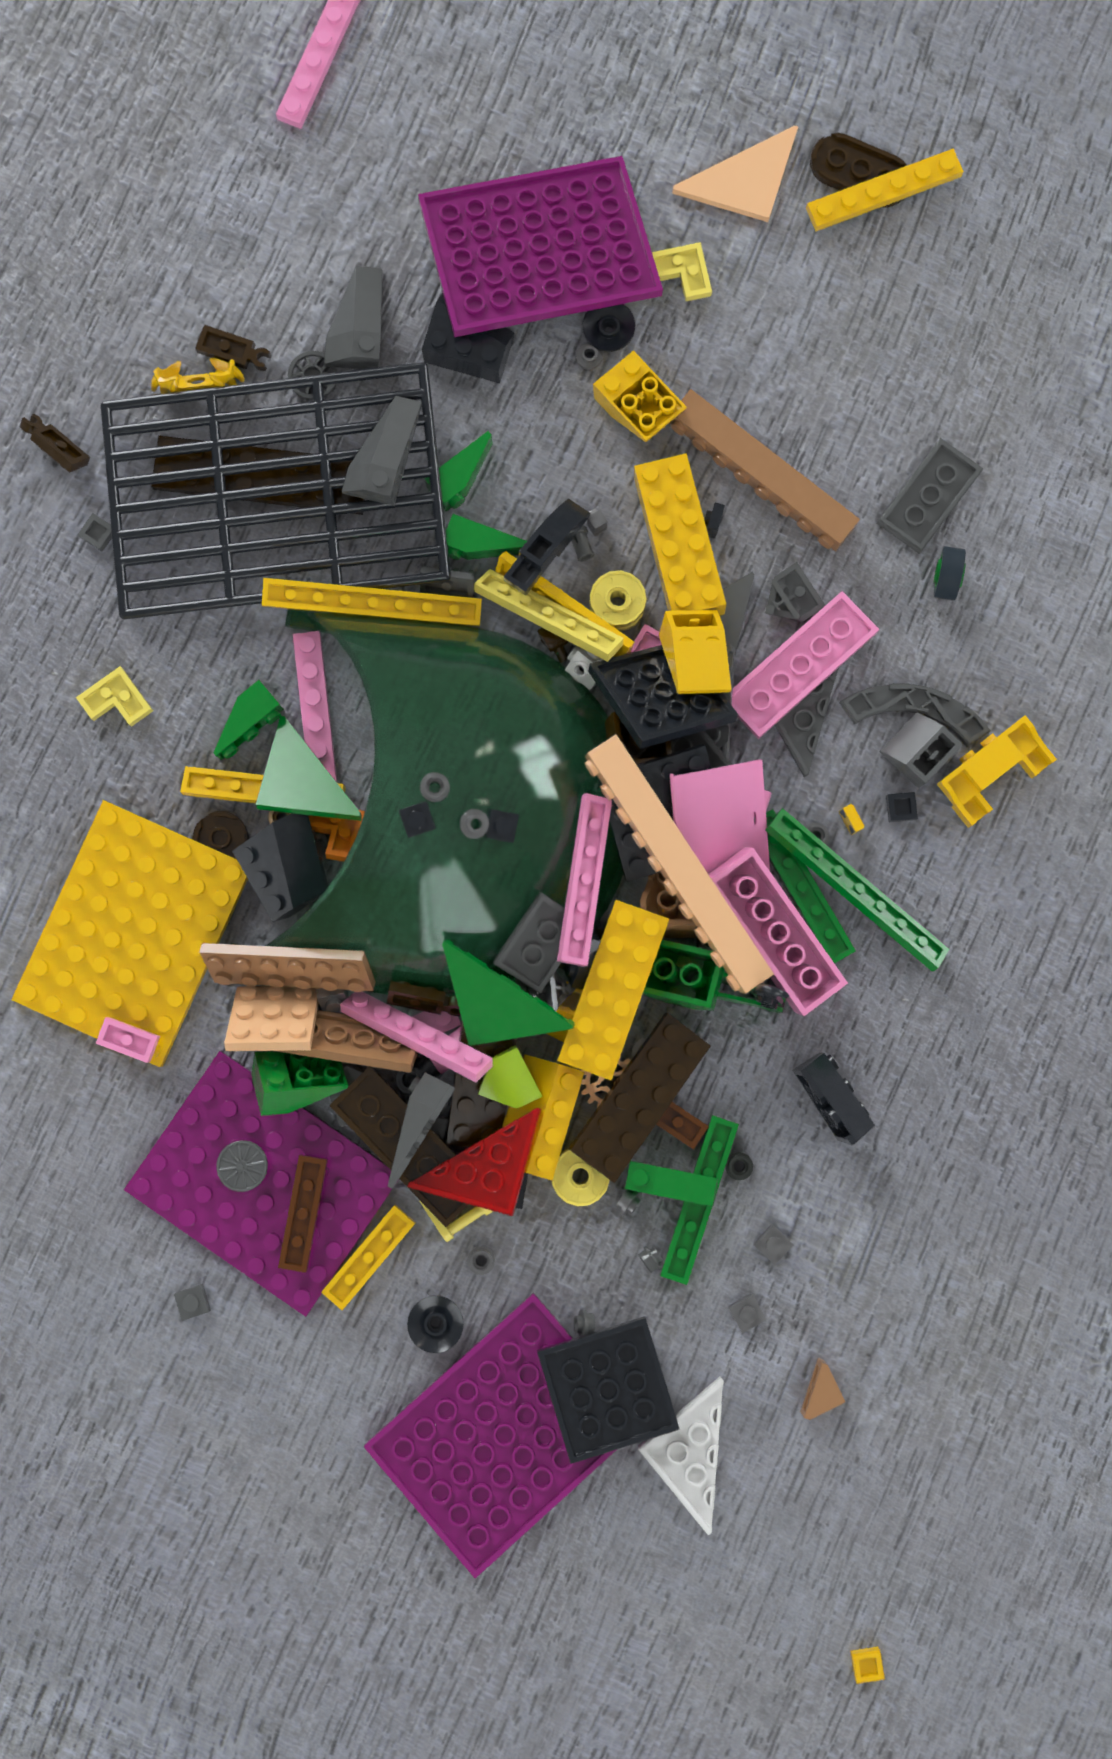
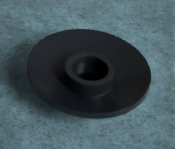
M624 304L587 311L583 319V333L590 345L601 351L614 352L624 348L630 343L635 333L634 315ZM610 327L614 331L611 333H607L604 331V329Z
M439 1295L428 1296L418 1301L410 1311L407 1321L408 1333L413 1343L421 1350L429 1353H442L451 1349L459 1341L464 1327L463 1316L459 1307L449 1298ZM439 1318L442 1324L440 1327H434L431 1324V1320Z

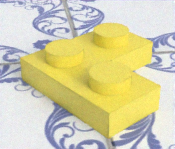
M701 242L652 252L660 281L680 277L685 302L711 297L712 289Z
M121 666L76 697L93 721L116 706L127 723L132 727L153 712V709Z

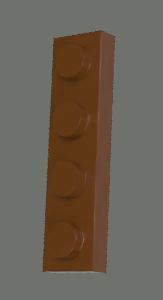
M299 1155L278 1268L303 1273L308 1271L328 1159Z

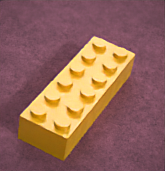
M687 453L635 465L634 481L668 611L718 610L719 615H724L726 600Z
M615 900L572 1019L575 1026L573 1029L568 1030L557 1061L612 1080L669 922L668 918Z

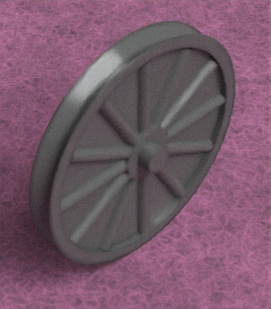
M246 1140L233 1142L227 1145L219 1154L216 1165L217 1174L220 1181L227 1188L238 1192L249 1191L257 1187L264 1180L268 1169L267 1157L264 1151L253 1142Z

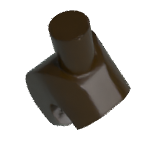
M544 628L538 629L537 632L541 642L550 652H555L560 663L566 661L568 654L564 645L568 644L569 641Z

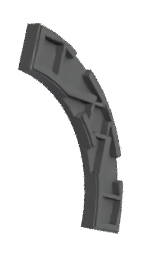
M892 683L870 687L856 692L839 702L854 725L866 718L881 713L918 712L946 726L966 747L991 731L984 721L968 706L965 707L959 701L951 698L952 696L922 685Z

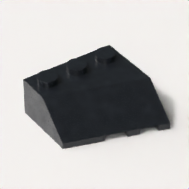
M442 293L437 299L422 347L424 362L500 384L515 333L507 327L454 337Z
M291 813L272 822L232 851L272 922L290 918L329 891L322 858L318 857L316 849L315 830H312L309 820L311 815Z
M820 1052L792 1071L835 1138L840 1142L853 1145L868 1133L875 1124L869 1117L865 1106L854 1096V1090L846 1078L842 1079L837 1072L839 1067L830 1054L826 1056L825 1053Z

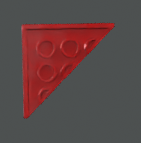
M535 1108L521 1118L504 1126L487 1138L465 1149L460 1154L443 1162L416 1180L408 1183V1188L513 1216L542 1109Z

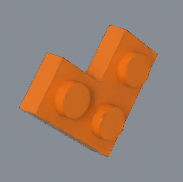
M359 810L362 816L361 821L309 816L312 830L330 834L325 853L326 859L353 863L365 819V811Z

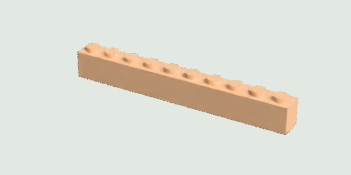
M614 735L585 755L587 761L584 763L587 770L593 777L598 776L603 784L600 786L603 794L609 801L613 799L619 808L616 810L618 817L625 825L629 823L634 831L632 834L634 841L639 848L644 847L650 855L647 858L649 864L655 872L660 871L666 879L663 882L666 890L671 896H677L681 902V905H679L680 911L687 920L692 919L697 926L694 930L697 937L703 944L708 943L713 951L710 953L711 958L719 968L723 966L728 974L726 980L734 991L739 990L740 993H747L774 975L618 736Z

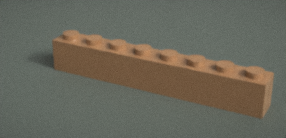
M690 389L681 400L687 409L670 422L671 428L677 434L685 435L692 440V444L699 451L709 453L717 465L731 470L739 482L747 483L753 487L755 493L761 499H768L775 504L779 513L786 517L790 516L797 521V525L801 530L815 535L823 547L827 549L832 548L836 552L855 529L860 519Z

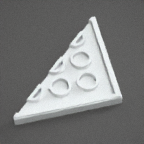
M720 1376L675 1414L680 1430L645 1440L638 1446V1450L708 1536L712 1533L722 1389L724 1383Z

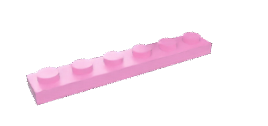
M360 0L327 1L276 112L277 120L302 129Z
M320 631L293 634L304 742L337 782Z
M587 793L582 795L557 957L559 962L583 967L588 966L612 800L609 801L607 798Z
M354 992L340 1004L341 1012L474 1082H477L492 1068L493 1058L364 992Z

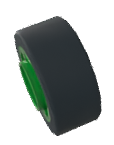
M943 547L940 559L937 561L933 584H935V598L956 600L965 574V549Z

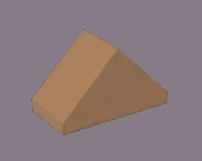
M820 1358L817 1359L800 1411L802 1416L808 1420L845 1403L828 1365Z

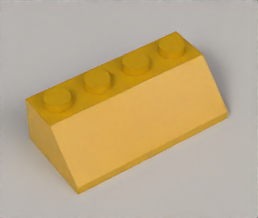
M524 1054L523 1060L542 1097L519 1108L508 1106L502 1128L535 1108L542 1109L525 1173L553 1180L584 1072Z

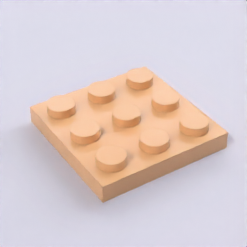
M272 986L237 987L224 1042L225 1050H311L319 1004L316 989L320 988L300 989L284 986L281 988Z

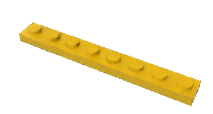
M263 578L262 607L480 626L482 603L480 598Z

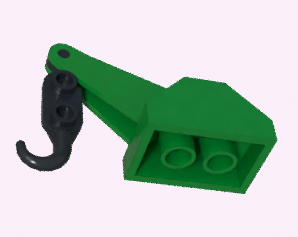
M666 940L661 941L642 994L668 1004L695 1010L714 1011L716 1001L720 999L755 1006L777 1013H783L785 998H789V994L786 991L766 984H759L747 992L754 995L756 1000L719 992L721 983L729 985L726 980L728 974L724 972L723 966L719 968L711 958L710 953L713 951Z

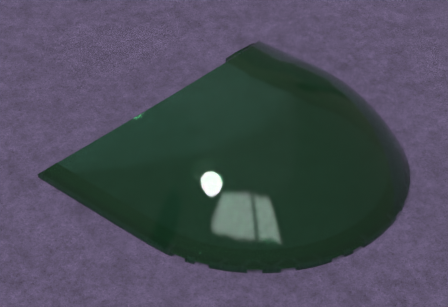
M288 609L285 627L332 634L351 658L362 679L370 703L374 727L375 758L372 785L366 811L356 839L343 865L313 906L288 930L266 946L364 951L375 979L374 991L366 992L388 995L391 981H405L414 986L434 987L439 991L446 992L445 996L451 997L456 995L442 942L449 939L453 942V945L466 953L469 952L487 964V967L515 983V977L493 964V960L539 892H542L563 907L566 905L582 795L587 793L602 797L597 775L593 777L584 764L587 761L585 755L607 741L605 721L608 718L607 714L592 693L565 671V666L543 651L519 639L499 632L456 624ZM440 773L447 778L450 790L444 800L430 802L421 794L420 784L427 774ZM432 783L429 789L431 792L437 793L441 787L438 783ZM427 801L436 829L408 838L398 810ZM470 809L481 810L486 816L488 815V809L519 814L514 843L483 838L484 835L480 838H469L460 829V818ZM476 818L471 821V827L474 830L479 827V821ZM610 823L608 825L595 913L599 920L608 909L623 876Z

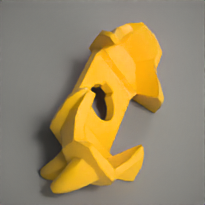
M212 357L209 360L216 371L206 374L181 376L179 374L181 361H177L165 369L155 368L153 371L154 376L151 380V389L155 392L157 387L160 386L161 394L169 393V391L172 393L221 387L226 384L237 385L236 378L242 383L245 379L242 372L235 366L234 360L231 359L230 362H225ZM198 380H202V381H203L202 383H199V384H191V383L194 382V381H198Z

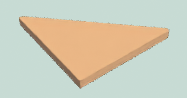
M794 125L674 185L672 194L768 222L798 126Z

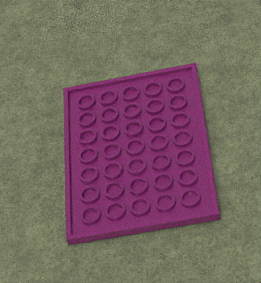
M623 156L418 194L419 206L454 337L660 297L663 294L662 284Z
M219 1051L124 1188V1191L306 1317L321 1296L323 1289L332 1280L392 1191V1189L387 1187L391 1170L380 1159L304 1107L291 1113L261 1116L252 1080V1071L223 1051ZM241 1140L257 1144L264 1151L268 1162V1169L264 1180L254 1189L244 1192L227 1188L220 1181L216 1168L217 1159L221 1151L227 1145ZM300 1154L328 1159L308 1271L306 1273L278 1268Z
M534 1292L363 1446L475 1579L616 1451L614 1450L570 1464L537 1350L573 1339V1337Z

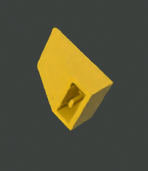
M634 350L593 383L594 399L612 418L644 442L651 439L687 409L685 404Z
M718 610L665 611L659 638L677 693L731 692L725 630Z

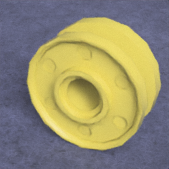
M621 570L610 571L600 576L593 584L589 600L590 611L618 631H627L636 626L643 616L646 606L645 588L641 581L631 573ZM620 597L625 603L621 606H616L611 603V599Z
M567 1148L560 1153L552 1185L557 1195L566 1203L575 1206H588L598 1201L604 1195L610 1180ZM578 1168H583L588 1172L587 1179L582 1183H577L572 1178L573 1172Z

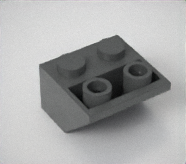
M917 712L879 752L919 789L938 772L963 744L943 725Z

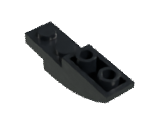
M569 498L547 517L520 549L519 557L503 577L504 581L524 595H527L554 558L562 554L589 518L590 512Z

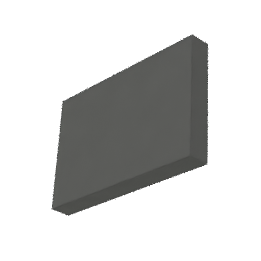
M539 892L493 960V964L541 994L561 962L557 961L565 907Z

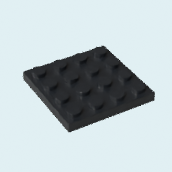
M662 645L612 657L608 662L601 660L589 664V674L640 749L736 722L738 713L723 693H677Z
M704 744L636 764L672 820L673 808L670 774L676 776L711 769ZM598 778L599 786H602L603 784ZM612 799L609 823L625 881L631 882L659 873L660 871L655 872L649 864L647 858L650 855L644 847L639 848L632 837L634 831L629 823L625 825L618 817L616 810L619 808Z
M645 1316L537 1350L570 1464L680 1430Z

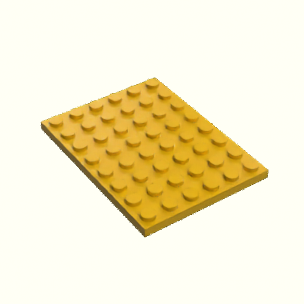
M103 800L11 1000L96 1039L99 1036L105 1017H110L156 1034L160 1038L150 1063L163 1067L207 971V967L199 953L202 943L219 944L248 881L247 876L237 859Z

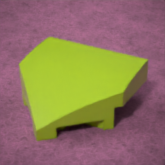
M516 1045L492 1057V1068L484 1074L482 1084L478 1090V1095L514 1108L522 1107L542 1097Z

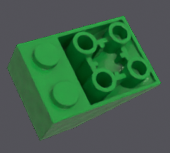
M254 1051L251 1075L261 1116L291 1113L348 1088L344 1069L340 1061L278 1051Z

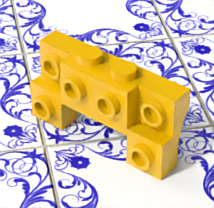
M1026 715L997 737L992 733L980 743L983 746L982 749L976 753L973 750L966 753L959 759L962 764L937 783L938 787L953 804L951 806L968 828L993 810L980 792L1010 768L1019 763L1032 779L1057 760L1044 744L1034 725Z

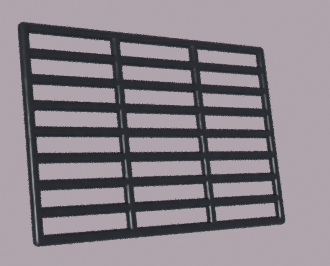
M425 362L106 400L101 403L118 610L121 619L126 620L261 604L262 592L236 595L234 580L330 569L332 584L376 589L431 584L450 580L429 369ZM418 374L420 389L324 400L323 385ZM312 387L313 402L218 412L217 398ZM395 396L411 400H421L422 415H419L416 426H424L425 440L412 442L409 453L427 452L428 466L405 469L402 481L429 478L431 493L398 496L395 506L371 500L335 504L333 489L343 488L346 476L332 478L331 463L351 461L361 448L330 452L328 437L372 432L379 420L327 426L325 411L389 404ZM199 400L207 401L208 414L113 426L112 411ZM315 413L316 427L221 439L220 424ZM209 425L210 440L115 452L114 437ZM316 438L318 440L319 453L223 465L222 450ZM211 451L213 466L118 477L117 462ZM320 464L321 479L226 491V475ZM214 477L215 492L120 503L119 488ZM323 490V506L228 517L227 502ZM216 503L218 518L122 529L121 514ZM432 504L434 519L337 530L336 515ZM325 516L327 532L231 543L230 528ZM219 529L220 544L134 555H125L123 540ZM435 530L436 545L340 556L339 541ZM328 543L329 558L233 569L232 554ZM221 555L222 571L127 582L126 566ZM438 556V572L345 583L342 580L341 567ZM224 581L225 597L129 608L128 593Z

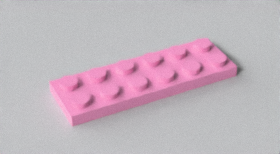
M841 591L733 688L732 706L738 713L737 717L760 739L875 636L880 629Z

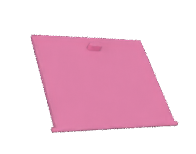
M761 759L676 776L670 774L674 823L708 874L744 847L754 848L770 871L768 835L765 831L767 821L763 764Z

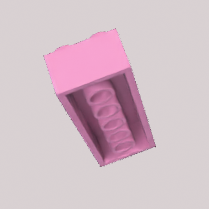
M744 847L709 873L710 878L774 973L770 978L777 988L789 994V998L785 999L795 1013L806 1016L848 984L754 848Z

